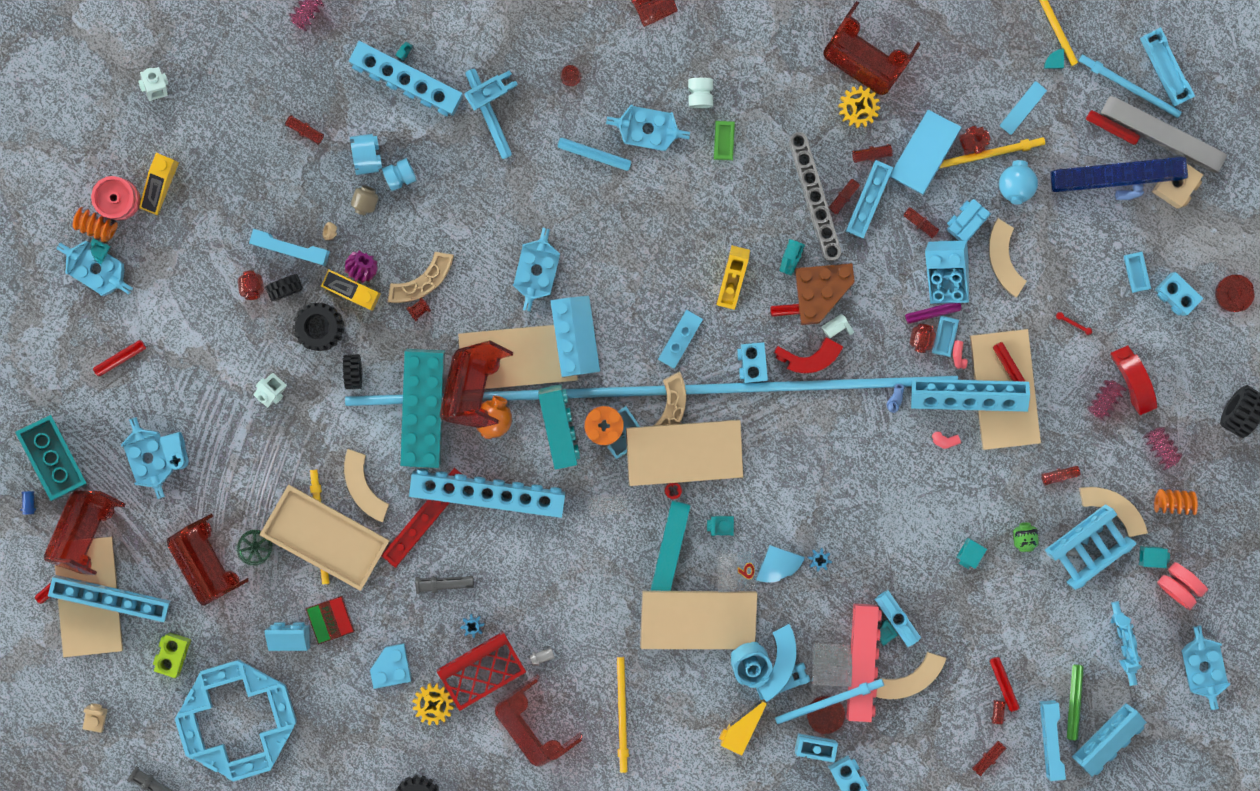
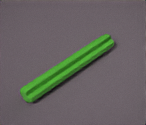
M1079 664L1072 666L1067 725L1068 740L1078 739L1084 669Z

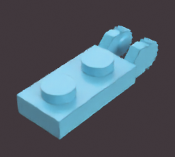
M507 71L500 76L496 75L467 91L464 95L473 110L479 109L518 85L516 81L506 86L502 83V80L509 78L512 73Z

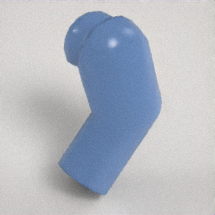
M1134 184L1133 190H1116L1115 198L1116 200H1132L1144 194V186L1142 184Z
M902 384L894 386V393L887 402V409L891 413L897 412L902 403L904 392Z

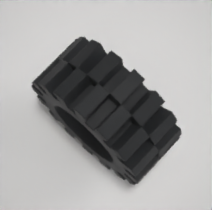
M298 274L281 278L265 286L271 302L286 298L304 289Z
M359 354L343 355L345 389H361L362 363Z

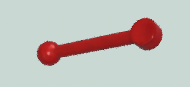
M1062 312L1056 314L1058 320L1062 319L1085 331L1087 335L1092 334L1091 328H1085L1065 317Z

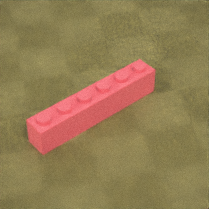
M853 603L848 691L859 687V684L871 683L878 677V667H875V660L879 659V648H876V643L880 640V629H877L878 621L881 622L882 612L877 605ZM877 689L864 696L861 694L847 699L846 718L848 721L872 722V717H875L876 711L875 705H873V698H876Z

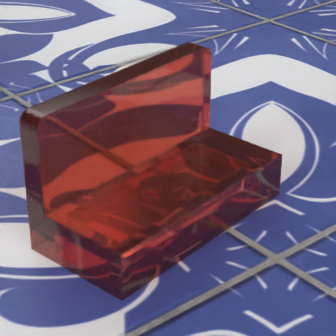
M631 0L644 27L678 11L674 0Z

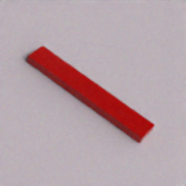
M454 467L449 476L462 473ZM452 483L444 485L447 491L455 489ZM428 499L381 556L396 568L450 502Z

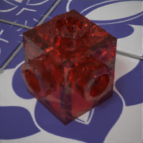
M976 125L965 129L966 133L958 137L965 155L974 152L976 155L986 151L985 147L990 144L989 141L991 140L988 131L984 130L983 126L977 128Z

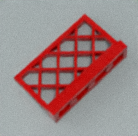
M503 631L436 670L459 711L526 673ZM507 645L510 650L508 659L497 656L499 648ZM489 656L494 658L491 668L480 666L483 657ZM496 658L507 661L504 672L493 669ZM509 662L518 664L520 671L515 674L507 673ZM466 667H477L474 678L464 675ZM479 668L490 671L488 681L477 679ZM492 672L503 674L500 683L490 682ZM452 675L460 677L458 688L449 686L446 679ZM463 678L473 680L471 691L460 689ZM476 681L486 684L485 691L481 694L473 692ZM459 691L470 694L468 701L462 705L457 700Z

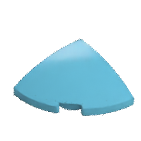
M769 545L756 580L760 582H777L780 579L791 576L799 569L805 557Z

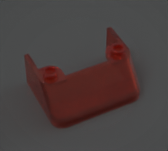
M856 1L825 47L823 55L828 62L875 93L885 95L911 61L920 43L917 42L909 54L896 49L889 56L857 35L861 28L860 23L851 16L859 5V2Z
M491 340L458 349L451 360L440 418L449 423L476 428L498 424L499 420L489 416L487 410L481 409L487 376L497 372L500 367V359L513 356V352Z
M74 491L68 498L47 546L44 560L79 574L96 575L97 571L91 569V557L86 554L100 522L110 519L114 514V508L125 507L126 503L102 491Z
M212 513L186 526L167 539V546L197 601L203 606L249 582L248 578L239 582V577L236 573L232 571L225 572L209 543L208 538L211 537L212 528L206 521L214 517Z
M538 674L498 702L495 707V715L530 763L540 767L558 759L580 743L583 735L580 732L563 745L557 740H549L545 744H541L520 715L528 707V699L523 692L539 681L540 677Z

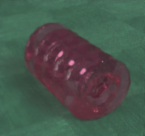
M298 0L297 3L300 8L293 7L296 14H288L291 18L290 22L307 32L308 30L304 25H312L309 18L316 19L313 12H321L317 6H325L322 0Z
M1104 380L1103 384L1106 387L1101 386L1099 388L1102 394L1096 393L1095 397L1098 400H1091L1094 407L1087 406V410L1093 416L1106 422L1103 418L1104 416L1111 417L1107 411L1115 410L1112 403L1119 404L1116 397L1123 398L1120 390L1127 391L1124 386L1113 380Z
M1159 427L1145 434L1142 439H1149L1146 445L1153 444L1150 451L1157 450L1154 457L1162 458L1158 463L1166 464L1163 468L1165 471L1177 464L1183 454L1181 452L1176 453L1178 447L1172 446L1174 441L1168 440L1170 435L1168 433L1163 434L1165 428Z

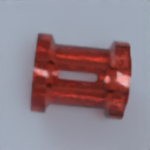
M423 297L419 298L420 301L413 306L406 308L415 321H418V318L427 311H432Z

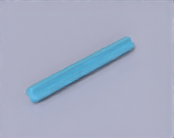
M470 69L465 73L472 89L482 84L476 69ZM489 102L480 107L501 158L506 159L512 155V152Z

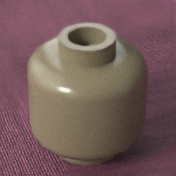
M362 185L360 188L355 189L351 206L360 215L372 213L375 210L379 196L376 194L375 189Z

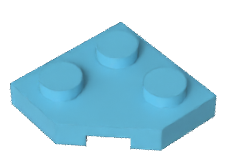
M405 643L384 648L370 669L373 689L412 681Z

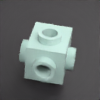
M159 67L148 68L140 72L141 80L138 83L141 91L146 92L149 101L168 96L166 88L168 81L165 73L161 74Z
M272 373L266 379L262 378L257 383V390L254 396L268 408L272 403L277 404L283 398L282 392L287 385Z

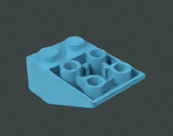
M967 240L928 242L925 256L930 304L969 303Z

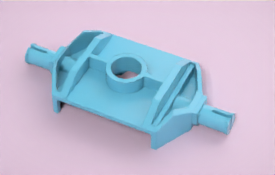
M630 105L621 118L607 116L606 124L619 128L624 144L666 151L675 139L683 138L689 140L690 132L677 129L673 112L668 113ZM645 124L653 126L654 130L651 134L643 132L642 128Z
M542 228L541 237L538 241L522 245L513 286L525 296L523 307L525 311L527 309V311L531 312L534 299L551 294L560 253L548 243L550 229ZM534 265L542 267V273L538 276L533 275L531 272Z
M84 241L74 248H69L59 243L56 249L67 256L66 274L82 282L101 296L110 294L116 289H121L129 295L133 290V287L124 283V263L107 254L102 265L99 264L101 272L94 274L92 266L98 262L91 254V243L89 241Z
M137 417L129 419L133 431L121 444V447H124L136 481L134 484L152 487L157 499L163 498L165 495L161 487L162 483L172 474L173 469L167 465L160 442V433L140 428ZM147 452L153 455L151 463H147L144 460V455Z
M1119 601L1111 602L1114 614L1110 623H1116V626H1119L1117 627L1118 636L1120 639L1122 638L1124 645L1121 646L1123 656L1126 657V659L1119 660L1128 675L1129 685H1137L1135 673L1142 666L1139 664L1141 657L1138 656L1137 641L1132 630L1134 626L1131 624V619L1121 612Z
M1201 625L1194 626V640L1181 650L1190 692L1208 698L1211 710L1219 709L1216 697L1230 686V683L1227 681L1220 648L1222 644L1205 639ZM1206 661L1208 669L1205 672H1201L1199 666L1202 662Z

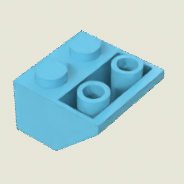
M274 622L273 625H270L265 630L268 651H307L310 648V625H305V622H293L292 625H285V622Z

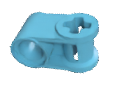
M177 432L161 437L160 442L168 467L174 470L186 468L189 458L182 433ZM178 458H180V459H181V462H178V464H175V460H177Z

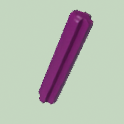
M947 303L908 313L905 315L907 324L958 312L962 310L961 303Z

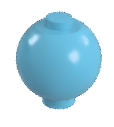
M1013 161L1012 166L1005 169L1000 176V192L1012 204H1022V202L1032 198L1037 191V176L1028 167V162Z

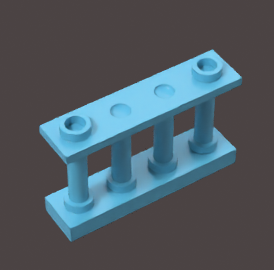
M1106 504L1045 549L1047 555L1053 560L1060 559L1072 577L1066 582L1074 590L1083 587L1088 580L1123 554L1129 553L1137 545L1128 536L1123 538L1112 521L1117 514L1113 508ZM1103 525L1107 526L1117 541V544L1109 550L1097 533V530ZM1088 536L1092 538L1102 553L1094 561L1081 544ZM1072 548L1077 550L1087 565L1080 572L1076 571L1066 556L1067 552Z

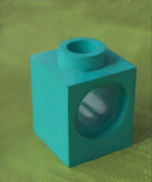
M967 538L956 558L960 560L959 564L969 569L971 566L976 569L987 549Z
M1140 546V566L1167 568V564L1170 562L1168 549Z

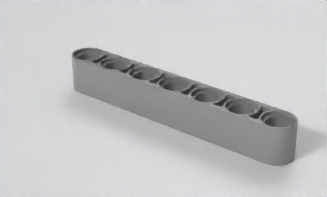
M1109 96L1100 113L1141 137L1210 172L1219 173L1227 157V154L1118 98Z
M796 132L789 140L791 154L822 256L827 261H834L841 255L840 244L808 139L804 133ZM795 137L801 138L803 145L800 147L795 146L793 139ZM804 155L808 158L809 162L807 165L800 164V156ZM806 174L813 175L814 182L811 184L805 182L804 176ZM812 192L819 194L820 199L818 202H813L810 199ZM816 211H823L825 219L818 220L815 215ZM822 229H828L831 232L829 239L822 237ZM828 247L835 248V257L827 255Z

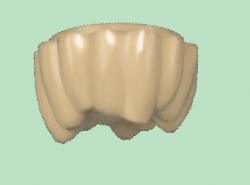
M327 222L324 226V240H333L337 235V226L331 222Z

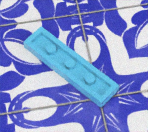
M877 160L874 161L845 232L862 239L864 238L893 167Z

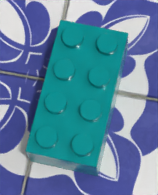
M561 384L539 389L538 396L554 469L577 465V459H580L578 444L574 445L576 432L574 426H570V422H572L570 407L566 408V403H568L567 391L562 389Z
M51 415L15 432L51 502L87 485Z

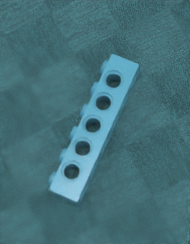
M358 41L349 59L350 64L353 65L352 69L362 73L365 71L370 74L369 77L377 82L381 79L387 82V87L395 91L397 88L403 90V95L414 99V97L420 99V103L426 107L431 108V106L438 108L437 112L446 117L449 114L454 116L464 96L461 92L361 41ZM369 59H376L375 66L367 67ZM387 67L393 68V73L390 76L384 75V70ZM404 76L410 77V82L407 85L401 84V78ZM425 84L428 87L427 91L423 94L418 93V87ZM438 93L445 95V99L442 102L435 101V96Z
M912 379L911 409L1028 412L1029 382Z
M59 575L52 577L48 593L49 597L165 622L170 605V600Z

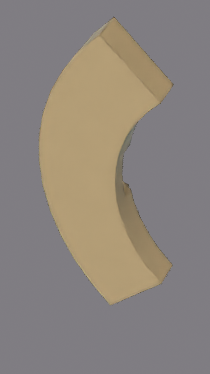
M998 218L993 225L989 238V260L999 283L1016 298L1027 281L1017 273L1009 256V241L1014 228Z
M434 252L431 264L420 277L406 283L390 284L388 302H411L431 293L447 276L454 255Z
M681 372L663 379L667 392L666 406L662 416L653 426L672 425L681 422L686 404V390Z
M347 449L344 473L348 490L354 501L365 513L383 522L389 503L378 498L366 482L364 471L366 455Z
M1099 487L1079 488L1082 506L1102 507L1106 504L1113 508L1117 514L1116 517L1122 522L1128 537L1148 533L1144 520L1138 510L1120 494Z
M927 652L921 665L910 675L897 679L879 678L883 680L884 686L877 688L876 697L900 699L922 691L939 675L945 664L946 657Z

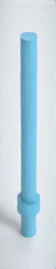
M1083 54L1080 56L1078 61L1090 67L1094 73L1102 74L1176 118L1181 115L1180 110L1105 68L1101 62L1093 61Z
M882 679L871 683L859 684L857 688L775 717L776 723L781 724L861 694L864 696L871 693L874 689L883 687L884 682Z

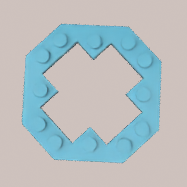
M238 659L200 671L184 704L175 717V722L185 755L192 760L195 759L202 763L205 767L221 773L234 782L270 771L295 727L297 719L287 686ZM243 679L248 697L267 692L277 728L259 734L264 752L229 762L224 744L205 748L195 713L213 707L208 689Z

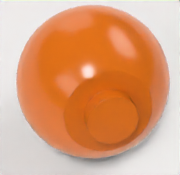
M493 396L492 400L481 403L476 409L474 424L482 437L486 439L501 437L510 429L512 413L506 406L508 401L505 398Z

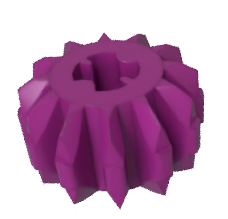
M360 250L357 253L352 252L345 261V272L349 274L348 278L353 277L355 282L357 280H360L361 283L365 281L370 282L376 275L378 268L377 261L373 260L374 256L367 255V252L364 254Z

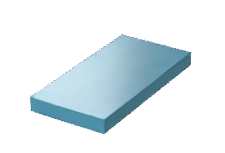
M927 110L891 172L890 178L924 195L962 127Z

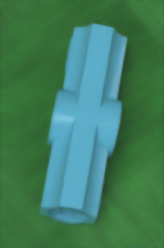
M889 590L881 593L874 599L907 647L914 645L921 639V636ZM896 614H902V621L900 623H894L893 621Z

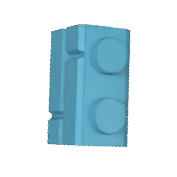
M974 199L970 202L966 200L959 208L961 213L957 217L953 215L947 222L949 227L946 230L958 241L967 240L968 242L991 215L989 211Z
M798 733L795 754L800 757L807 756V758L834 763L838 743L833 739Z

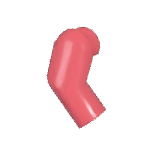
M958 340L954 341L953 345L954 365L957 369L967 368L968 360L962 359L963 342Z
M939 431L932 435L934 444L943 449L961 443L958 435L947 438Z

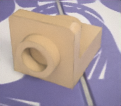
M90 704L83 711L85 718L82 729L102 733L107 709L102 708L100 704Z

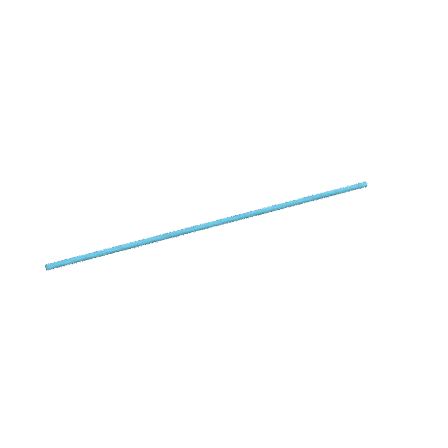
M958 376L685 385L686 394L891 388L896 384L912 387V379L958 380ZM665 386L566 389L568 398L667 395ZM539 390L444 393L443 403L492 400L493 396L503 397L507 401L539 399ZM403 394L345 396V406L403 404Z

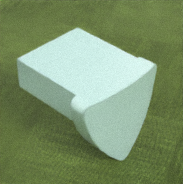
M839 314L821 327L829 338L843 329L849 335L854 333L846 317L842 314Z

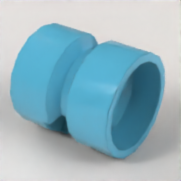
M407 158L398 161L396 166L391 164L382 168L391 191L401 188L403 183L408 185L417 181Z

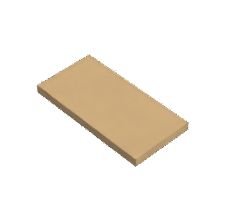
M554 325L458 334L463 391L578 380V375L561 376Z
M1028 329L970 336L975 380L1012 381L993 350L995 344L1003 342L1023 378L1030 385L1028 412L978 410L982 450L1041 443Z
M740 420L626 428L629 486L743 478Z
M289 484L260 533V536L360 591L390 541Z
M113 536L53 542L56 575L117 588ZM58 599L63 657L123 651L120 612Z
M642 591L640 648L736 649L742 644L755 642L757 592Z

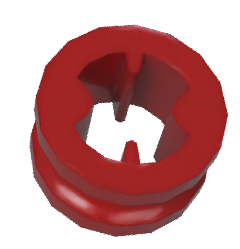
M668 483L666 485L665 494L668 498L677 499L681 496L682 488L678 483ZM675 485L678 487V494L671 496L669 495L670 490L668 488Z

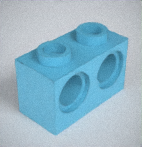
M1176 272L1170 273L1155 289L1158 292L1157 296L1163 302H1168L1172 306L1171 310L1178 316L1188 315L1203 300ZM1169 284H1172L1174 286V292L1172 294H1170L1167 291V286ZM1183 297L1187 298L1188 305L1186 307H1183L1181 304V299Z
M764 342L741 344V349H737L738 360H742V368H739L740 379H743L744 383L768 381ZM748 348L756 350L755 358L749 359L746 356ZM750 367L757 368V377H749L748 369Z
M846 756L828 766L841 791H851L850 785L852 783L859 784V788L856 791H867L866 787L869 784L864 775L859 776L857 770L860 768L855 759L851 760L849 756ZM849 766L850 771L847 774L840 773L841 768Z

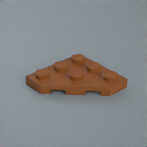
M853 263L795 268L801 325L820 324L848 289L853 286L855 282Z

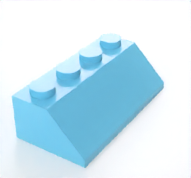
M589 296L550 300L561 376L567 377L600 372Z
M1125 703L1072 758L1092 777L1098 775L1103 770V766L1117 756V752L1121 748L1129 745L1130 739L1135 734L1137 735L1143 731L1144 725L1147 722L1136 709Z

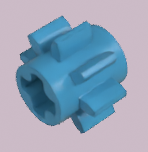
M820 548L819 552L813 549V556H808V559L812 560L809 566H817V572L820 571V568L827 570V563H832L827 558L830 553L824 554L823 548ZM821 555L824 562L822 561L818 564L815 558H819Z
M470 614L469 620L463 618L466 624L460 628L466 630L465 636L472 634V637L475 638L477 632L479 634L483 633L479 629L485 625V623H480L479 621L481 616L473 618V614ZM473 622H475V623H476V626H475V627H476L477 629H475V628H473L472 630L469 629V627H470V624H469V623L472 624Z

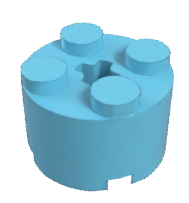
M366 134L350 137V142H354L351 143L355 169L359 168V170H355L356 175L379 172V169H382L380 155H376L375 151L379 150L377 136Z
M759 643L742 644L731 653V666L740 684L756 688L769 680L773 670L772 663L767 651Z

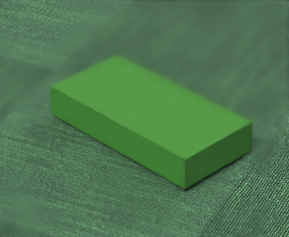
M715 121L714 160L733 161L735 122Z

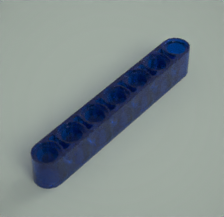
M1174 157L1057 169L1050 172L1052 192H1066L1183 180L1188 178L1187 158Z

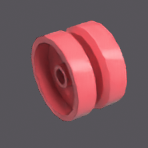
M109 176L99 180L93 187L91 194L92 205L95 210L103 217L117 221L127 220L132 217L140 204V195L136 186L128 180L116 176Z
M1174 562L1168 569L1169 574L1174 579L1163 575L1157 581V584L1179 604L1191 610L1197 603L1192 594L1197 597H1203L1208 588L1192 572Z

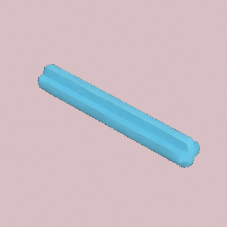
M565 138L559 139L558 148L626 171L630 169V160Z

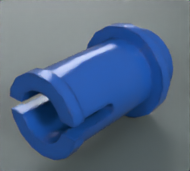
M35 491L22 492V509H20L22 515L34 514V510H36L34 508Z

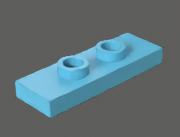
M686 310L658 360L675 369L703 319Z

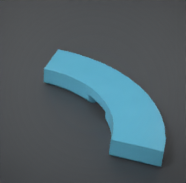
M790 624L773 632L777 645L776 662L769 680L758 687L766 703L784 689L794 671L796 641Z

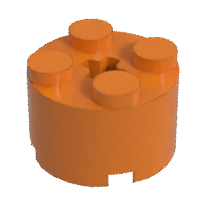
M597 407L586 417L585 432L589 439L596 444H612L619 439L623 432L624 422L622 416L612 407ZM603 420L610 424L606 431H602V427H599V423H602Z

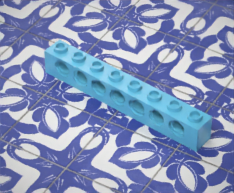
M417 469V471H413L411 476L409 497L562 518L565 492L561 488L551 487L550 489H543L541 485H531V487L524 486L521 482L507 484L504 480L494 479L492 482L486 481L484 477L466 478L467 476L463 474L449 476L447 475L448 473L437 471L436 474L428 473L426 469ZM432 480L436 487L428 488L425 482ZM452 483L455 489L447 491L444 485ZM471 486L474 492L467 494L464 491V487ZM489 488L493 491V495L485 496L483 490ZM509 491L512 497L505 499L502 497V492ZM522 494H529L531 500L525 502L520 496ZM547 496L550 502L542 504L539 499Z

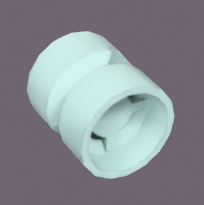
M712 78L688 79V91L691 92L688 96L690 108L713 107V95L710 94V91L713 90Z

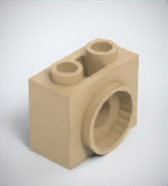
M1173 159L1151 192L1176 209L1185 207L1192 198L1190 195L1193 190L1196 191L1200 187L1203 174L1181 159ZM1174 177L1179 180L1178 187H1175L1172 183Z

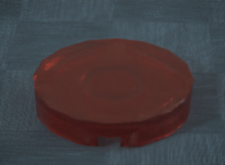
M1229 275L1218 282L1215 289V298L1218 305L1228 312L1244 311L1254 300V287L1251 281L1242 275Z
M819 696L815 698L810 704L816 703L818 701L827 699L832 696ZM838 702L808 713L807 719L809 725L815 731L821 734H831L842 727L845 720V711L842 704Z

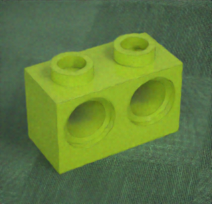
M171 632L162 636L159 642V647H161L159 655L156 654L153 661L155 666L154 672L173 678L180 676L191 639ZM171 641H175L177 643V650L171 649ZM165 659H168V660L171 661V663H172L171 668L165 667V665H164V660H165Z

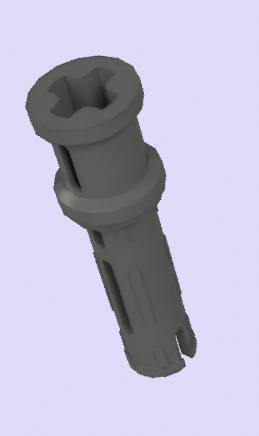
M431 576V578L421 579L415 577L416 594L427 591L436 593L438 590L474 588L473 576L447 578Z
M138 766L135 767L127 780L140 786L143 791H173L154 780L153 775H147L140 771Z

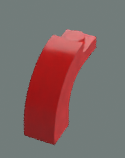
M826 337L819 349L809 357H798L779 346H776L773 353L776 354L775 358L783 363L789 361L786 367L787 370L796 373H814L823 370L833 363L843 346Z
M1128 345L1111 352V358L1127 383L1131 403L1138 414L1143 415L1156 409L1157 400L1154 388L1138 355H1134Z

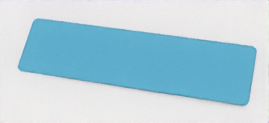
M1035 81L1003 120L1000 127L1012 135L1047 90Z

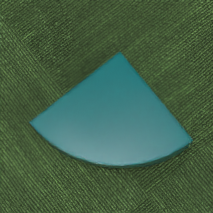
M405 42L395 56L399 60L405 61L413 45Z
M1058 49L1051 53L1044 63V69H1063L1064 49Z
M92 238L90 250L93 258L102 265L111 246Z
M885 619L879 628L882 646L898 636L895 629Z

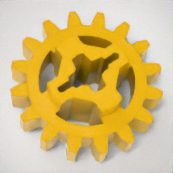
M853 86L851 93L846 90L844 92L846 97H840L843 103L838 104V107L842 108L839 115L845 116L842 121L848 120V126L855 123L856 128H859L860 124L865 128L867 121L872 124L874 122L872 117H878L875 111L880 110V107L876 106L880 100L873 98L876 93L870 94V88L864 91L862 86H859L858 90ZM854 95H861L857 99L850 98ZM867 99H869L872 109L868 106ZM862 101V109L855 114L857 111L856 105ZM847 107H849L851 110V116L847 111ZM861 115L868 116L865 119H857Z
M428 683L427 689L424 686L420 688L422 693L418 691L415 693L418 698H414L412 702L417 705L413 706L412 709L418 710L415 716H422V723L428 720V725L432 721H435V724L438 725L440 719L443 722L446 721L445 715L451 716V712L448 710L454 709V706L450 704L453 702V699L449 698V692L444 691L445 686L439 688V683H436L435 687H432L431 683ZM432 692H437L440 695H433ZM424 697L425 705L421 708V699ZM439 700V702L436 705V708L435 706L428 708L431 701L437 702ZM444 701H446L445 711L441 707ZM427 713H433L435 716H429Z

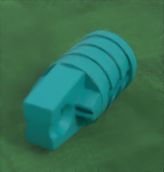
M789 239L779 271L792 276L800 261L799 259L805 244Z

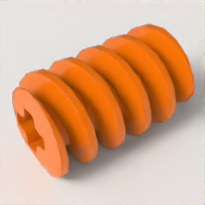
M83 207L78 209L72 224L74 230L80 229V232L83 234L87 232L89 237L94 236L96 240L101 239L103 243H107L112 239L118 222L111 226V219H107L104 223L103 216L96 219V212L89 216V209L82 213Z
M1159 489L1154 500V510L1158 513L1159 508H1161L1162 513H1166L1167 508H1169L1170 514H1173L1174 509H1177V514H1181L1182 509H1184L1185 515H1188L1190 510H1192L1193 515H1196L1198 510L1196 493L1194 491L1180 492L1179 490H1174L1172 492L1169 489L1166 491Z

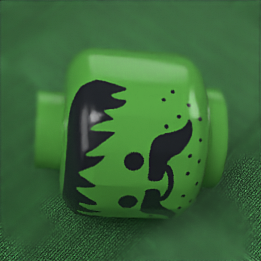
M1020 523L1013 530L1014 546L1021 552L1033 551L1039 545L1038 529L1031 526V523Z

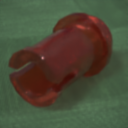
M993 700V715L990 719L993 724L1003 725L1004 721H1006L1004 719L1006 701Z

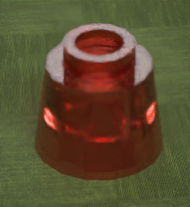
M567 65L561 70L560 79L566 86H575L581 80V72L576 66Z

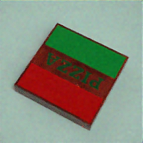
M343 595L306 608L318 645L355 632Z

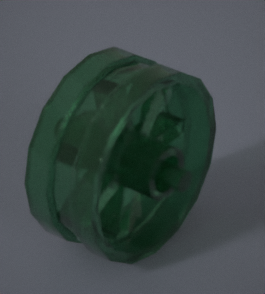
M261 530L245 532L237 543L236 551L238 557L247 565L257 566L263 564L272 552L273 544L271 541L265 538L260 542L256 541V534L260 535ZM252 534L253 542H249L245 537ZM243 541L250 547L240 549V544ZM267 541L269 549L260 547V545ZM259 551L268 552V554L262 559ZM242 552H250L248 559L242 555ZM253 554H256L259 561H250Z

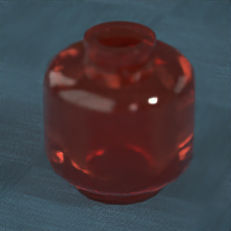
M249 270L243 272V275L237 279L239 294L246 300H256L263 294L264 286L260 274Z
M918 324V326L912 329L909 343L915 348L916 352L926 353V350L933 349L937 333L931 325Z

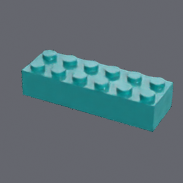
M407 348L404 351L400 466L439 468L441 465L445 350Z

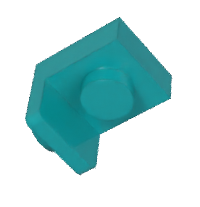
M711 516V520H707V531L710 532L711 536H734V516Z

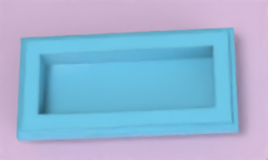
M1143 251L1125 255L1124 260L1132 293L1151 289Z
M940 316L932 353L951 357L959 320Z

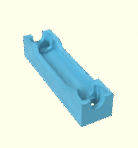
M1160 27L1141 37L1140 40L1173 106L1175 107L1195 97L1168 45V40L1162 28ZM1156 35L1158 39L1149 43L1148 39ZM1185 92L1187 97L1177 99V95Z
M253 229L249 244L326 266L330 251L312 246L307 249L274 239L271 234Z
M1055 700L1040 701L1046 777L1050 781L1066 780L1065 765L1060 761L1057 730V722L1060 719L1059 703Z

